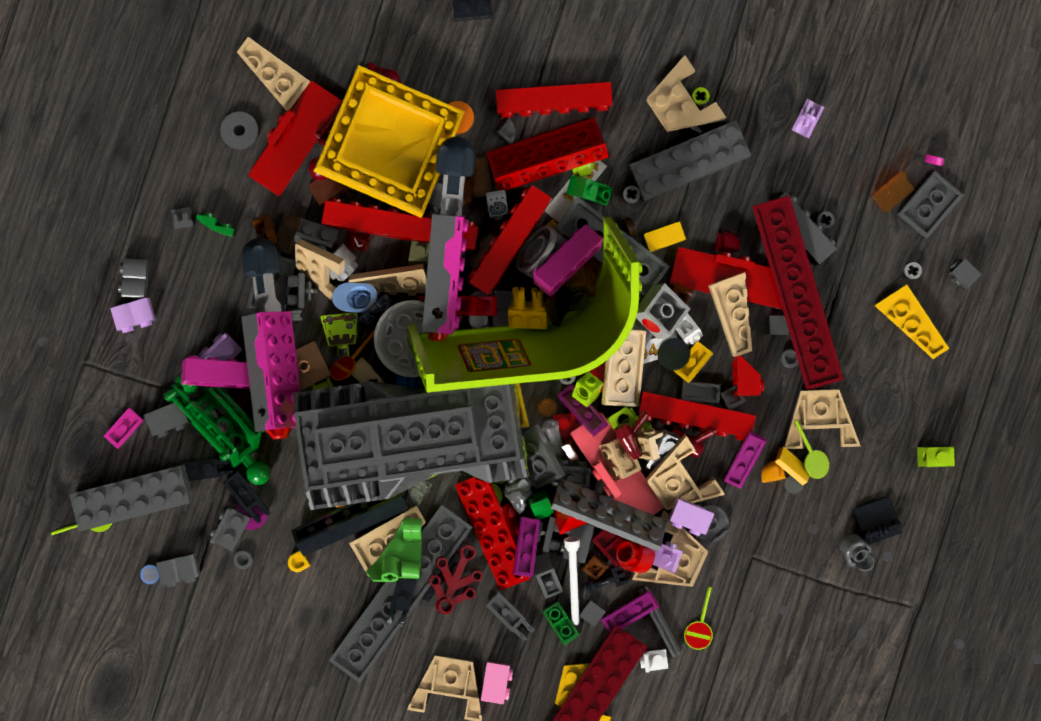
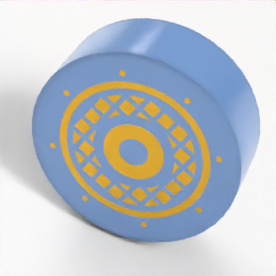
M147 565L141 570V579L146 584L156 583L160 579L157 566Z

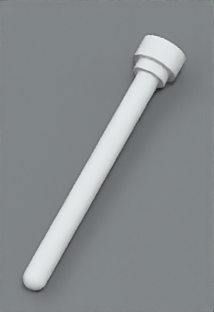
M572 536L564 539V546L569 552L572 623L576 626L579 624L576 551L580 547V538Z

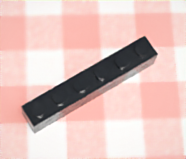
M401 492L389 499L345 505L294 528L291 532L298 549L304 557L408 510V506Z

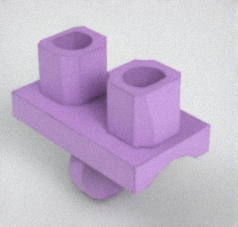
M807 99L792 131L809 139L824 107Z

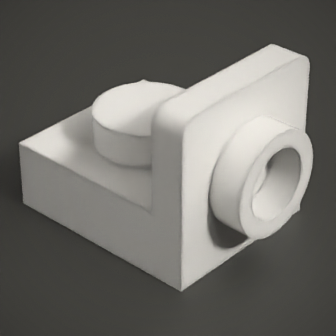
M688 313L676 328V331L688 346L695 344L703 336L700 328Z
M666 649L645 651L643 657L640 658L641 668H645V672L668 669Z

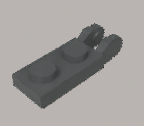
M499 591L485 604L511 632H514L523 641L527 639L526 635L517 629L521 623L528 631L532 633L535 631L534 627L525 620L526 618Z

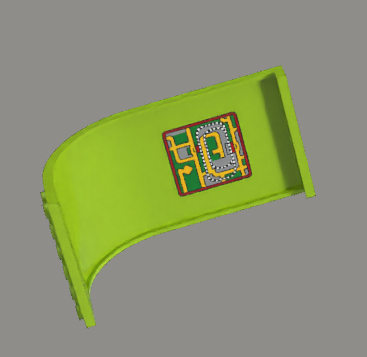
M603 217V261L599 276L591 289V295L586 308L566 312L560 327L552 326L550 320L547 330L509 328V325L455 330L454 334L448 335L443 341H432L427 338L428 333L418 334L415 324H407V342L426 392L570 378L598 367L615 354L633 328L638 311L639 292L642 291V283L639 279V273H642L641 261H638L636 253H633L632 247L628 245L627 239L623 237L617 223L611 217Z

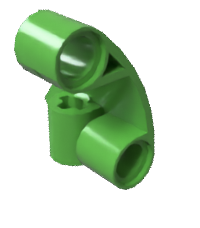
M404 518L398 531L389 545L366 571V574L373 582H395L398 578H420L422 518Z

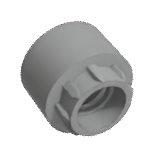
M343 243L331 253L345 259L344 271L338 275L330 269L329 277L332 280L336 278L341 282L358 267V263L355 261L356 256Z

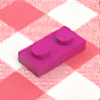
M128 408L104 437L119 449L144 422V419L133 409Z

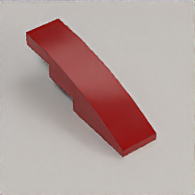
M419 296L418 301L425 303V296ZM458 296L462 297L461 309L457 310L456 316H497L496 296Z

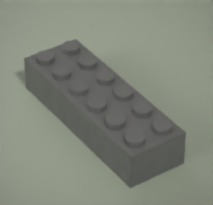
M735 120L635 162L629 166V169L640 191L642 200L645 202L748 159L751 154Z
M185 464L69 494L79 532L194 502Z

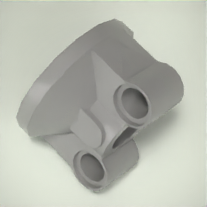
M550 226L538 228L521 247L516 259L517 269L527 277L534 279L533 273L539 265L543 266L547 258L552 253H556L561 244L566 240L569 241V239L564 238Z

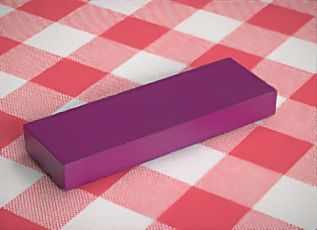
M571 383L557 396L594 437L607 427L608 423L591 404L586 407L572 397L575 386Z
M751 431L748 432L724 477V482L740 489L742 488L767 438Z
M520 517L513 575L533 577L540 528L539 519Z
M648 590L601 618V621L610 633L615 624L623 629L659 608L660 605L651 590Z

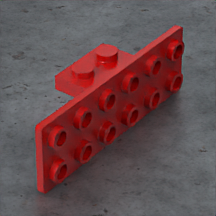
M311 81L291 111L288 110L286 113L283 112L278 119L279 124L276 129L272 128L268 133L267 138L269 139L267 142L269 144L248 176L277 196H281L318 141L314 134L317 130L321 131L342 103V100Z
M681 247L677 248L670 280L671 285L675 286L676 283H679L692 290L711 294L708 285L745 272L747 302L782 309L770 267L754 264L755 262L750 261L751 258L739 256V259L731 257L732 254L727 252H721L720 255H712Z
M472 477L456 484V490L499 589L503 590L531 579V577L513 575L520 523L512 504L508 503L501 507L491 483L477 477Z

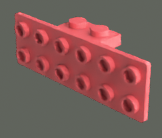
M599 413L607 421L603 413ZM608 421V426L594 437L583 425L570 433L593 468L592 473L594 477L603 483L604 486L602 488L608 497L611 496L614 500L655 515L664 508L641 471L621 480H613L599 448L600 445L617 438L615 431Z

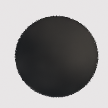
M678 338L667 339L658 349L659 363L665 369L672 371L683 368L690 359L688 345Z

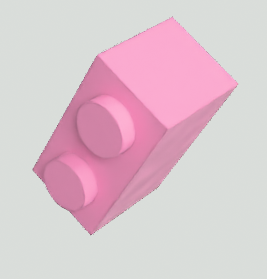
M487 660L481 701L504 704V700L509 699L510 688L506 687L507 681L512 680L513 669H510V664Z

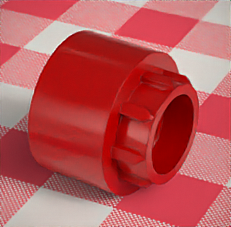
M625 539L618 546L616 557L623 569L641 574L647 572L652 567L655 551Z

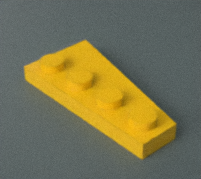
M907 284L874 305L932 359L949 349Z

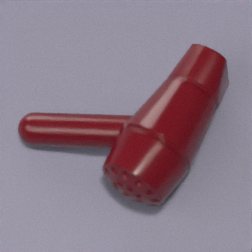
M647 411L640 413L632 427L629 423H621L614 429L618 441L630 459L633 460L642 456L635 435L648 417Z
M675 426L672 433L681 437L686 434L696 450L690 455L697 458L703 453L705 447L701 441L715 435L717 430L712 427L693 437Z

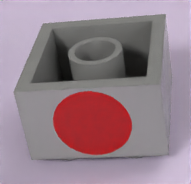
M663 283L653 285L638 305L636 318L657 339L670 338L690 308Z

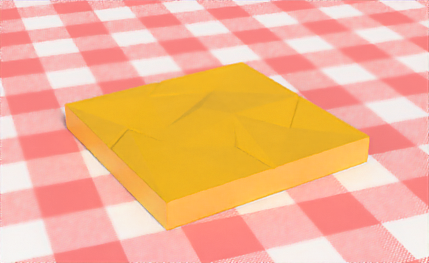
M358 65L313 172L421 218L439 177V173L435 170L438 147L444 140L455 137L465 111Z

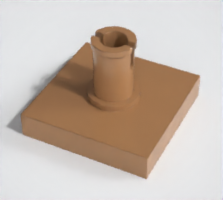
M315 341L296 350L300 390L331 376Z

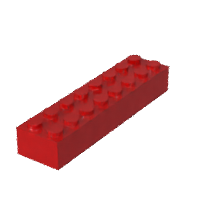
M335 198L325 201L322 218L324 226L407 241L430 243L432 215L426 214L425 218H420L409 212L401 214L398 209L388 208L387 211L381 210L380 206L369 205L366 208L362 207L361 203L350 201L349 204H343L342 200ZM468 222V231L464 232L463 239H467L466 251L475 252L479 233V228L476 227L474 222Z

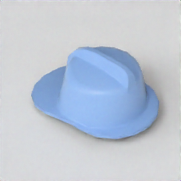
M343 283L334 290L332 295L333 303L339 310L364 313L378 298L375 287L366 283Z

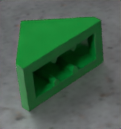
M545 489L533 493L528 498L536 519L541 520L554 514Z

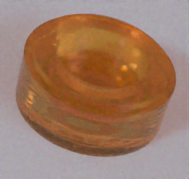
M544 398L538 404V411L544 417L554 415L557 410V404L551 398Z

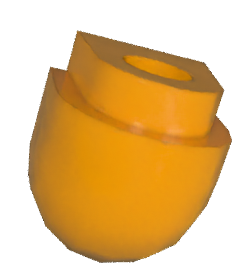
M775 461L767 463L761 472L762 482L786 479L785 470Z

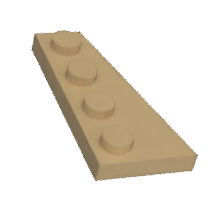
M247 37L237 51L286 111L291 110L310 81L249 37Z
M424 264L351 274L349 276V283L371 284L375 287L377 294L386 292L389 295H397L398 292L408 293V296H416V293L426 292L427 272Z
M745 272L708 285L733 357L752 351Z

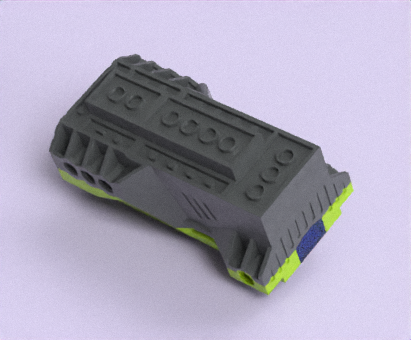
M370 381L294 393V418L296 420L295 425L303 479L305 480L304 487L307 492V499H309L310 510L389 499L438 474L464 471L488 483L529 477L516 384L426 392L425 389Z

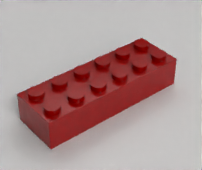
M533 185L530 189L526 187L521 195L522 201L520 205L515 204L510 212L512 217L509 221H504L500 227L501 234L499 237L495 236L489 244L491 247L490 251L483 253L479 260L481 265L478 269L474 268L468 277L470 279L469 284L487 296L492 294L552 201V197Z

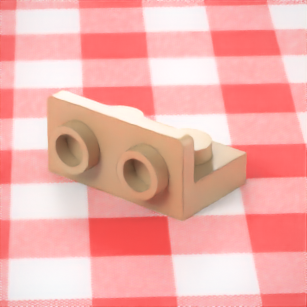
M640 427L635 435L638 447L642 453L640 458L648 460L660 458L659 448L655 439L663 436L662 431Z
M618 438L599 446L601 455L605 459L609 473L614 481L627 478L642 470L637 459H630Z

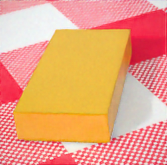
M680 222L643 234L650 252L686 240Z
M784 446L780 448L775 463L802 485L806 484L809 475L805 470L804 463Z

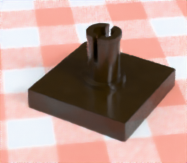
M568 281L551 297L545 292L543 293L544 303H546L552 326L560 327L568 310L572 297Z

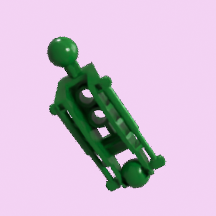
M182 372L175 377L174 384L171 385L172 389L164 394V399L169 402L172 400L192 421L195 428L220 453L222 461L229 459L234 468L243 462L247 467L248 480L255 485L265 484L271 475L269 466L264 462L256 461L252 456L259 448L261 433L264 431L255 432L254 421L220 387L209 388L208 386L181 384ZM199 387L204 395L195 402H191L187 395L193 394ZM215 408L222 414V417L218 420L211 413ZM218 425H224L227 431L222 432L219 429ZM230 440H236L239 446L235 447Z

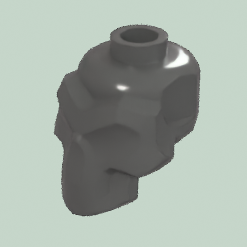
M528 477L507 480L503 491L505 497L509 499L513 508L519 514L527 507L525 500L533 494L531 489L532 482Z
M857 534L845 536L840 544V550L844 554L847 565L850 567L856 566L861 571L872 570L875 562L874 556L871 554L873 552L872 546L867 544Z

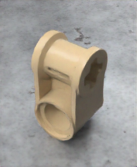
M363 357L356 362L355 370L351 375L358 382H370L372 379L384 383L383 379Z

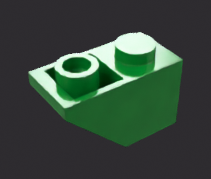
M571 175L566 194L607 206L612 187L587 178Z

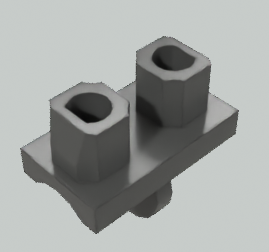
M305 273L286 277V287H296V295H286V305L296 306L299 309L304 308L305 293L306 301H311V293H317V289H312V282H306L305 289Z
M551 516L547 517L545 531H543L544 523L540 522L538 542L541 541L543 535L541 550L545 552L549 550L559 551L561 542L551 538L553 531L559 532L555 522L556 518Z

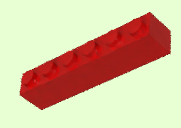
M611 82L496 90L497 113L502 118H512L513 114L529 117L532 116V113L539 112L540 115H551L553 111H559V114H569L570 110L586 113L589 112V109L596 108L597 111H608V108L612 107Z
M642 392L638 409L639 415L642 411L648 412L646 420L652 421L653 418H658L660 423L671 425V422L679 423L678 427L690 429V426L698 427L697 431L700 432L714 427L717 430L716 435L727 437L728 434L735 435V439L744 441L749 431L753 432L756 419L755 415Z

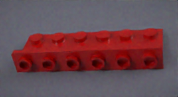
M594 117L488 151L486 156L497 189L500 191L512 189L608 158V153Z

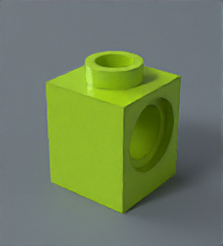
M588 372L577 381L572 397L588 407L599 397L603 382Z
M626 406L607 418L613 430L619 425L618 417L621 414L628 416L630 426L634 424L635 419L638 417L632 408L628 409Z

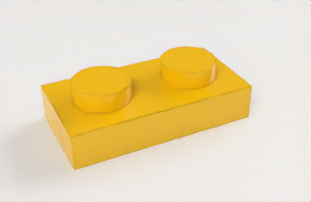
M697 341L690 349L688 363L683 368L674 372L690 383L713 353Z

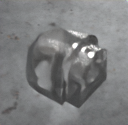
M424 481L409 488L408 495L416 505H419L433 485Z

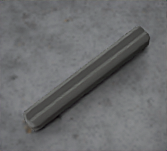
M644 586L640 588L638 592L640 595H642L643 593L647 592L649 588L647 586ZM657 608L650 612V615L671 655L675 657L681 653V650L661 611Z

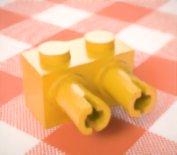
M514 287L512 289L513 300L508 309L509 328L547 330L551 319L546 303H544V291L540 288L539 291L538 288H533L531 290L532 301H525V288L520 287L519 291V287Z

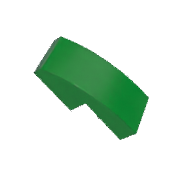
M203 212L202 215H197L196 219L206 227L220 234L235 237L236 230L231 228L232 225L220 223V226H217L218 219L214 218V214Z
M559 602L542 611L563 645L580 636Z

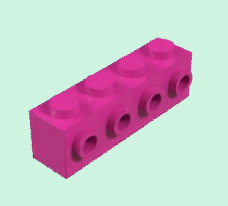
M586 224L581 229L578 228L569 241H564L559 250L547 258L543 266L539 265L535 269L533 283L551 297L602 248L603 238Z
M188 356V358L182 361L181 384L250 390L247 360L245 362H237V359L219 361L217 357L199 359V356Z

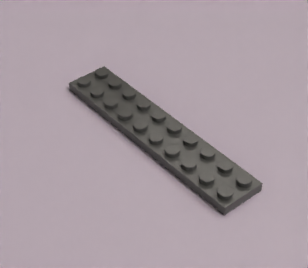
M443 505L440 506L422 531L420 578L417 579L406 619L431 586L428 582L429 576L431 574L439 575L441 569L435 563L436 559L439 556H443L449 561L473 528ZM440 560L439 565H444L445 560ZM397 581L385 582L329 659L332 664L359 683L400 628L399 620L402 616V611L395 610L392 624L387 623Z

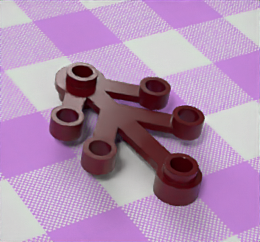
M464 544L460 547V559L453 576L449 571L448 561L445 557L439 556L435 561L437 567L441 569L448 586L444 594L440 586V577L437 574H431L428 578V582L433 586L438 597L435 603L436 610L441 614H449L453 611L455 604L466 599H473L476 593L472 587H466L463 593L456 596L453 595L455 590L474 581L478 582L483 578L482 572L478 569L472 570L470 575L461 578L467 561L472 560L476 554L475 549L470 544ZM469 548V553L464 554V549ZM445 560L444 565L440 566L439 561ZM478 572L479 577L474 578L473 575ZM436 577L438 579L437 582L432 583V578ZM468 590H472V594L470 596L466 595V592ZM444 601L448 602L446 607L441 606Z

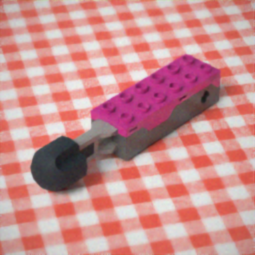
M458 136L444 140L438 147L435 170L439 174H444L441 210L432 214L422 331L428 332L427 338L432 341H443L448 335L454 334L455 330H458L460 316H456L457 310L461 309L462 297H458V292L462 291L463 278L460 277V271L464 270L465 258H462V252L466 251L467 239H463L464 232L468 231L469 221L465 219V215H462L465 176H472L474 174L476 156L472 144L465 138ZM434 308H440V311L443 312V314L437 315V312L434 311Z
M255 238L249 241L242 250L243 271L247 277H253L255 303L252 307L253 314L242 317L255 432L266 431L273 440L287 438L292 428H296L294 393L301 392L291 311H282L281 304L275 295L273 275L281 271L277 247L271 240Z

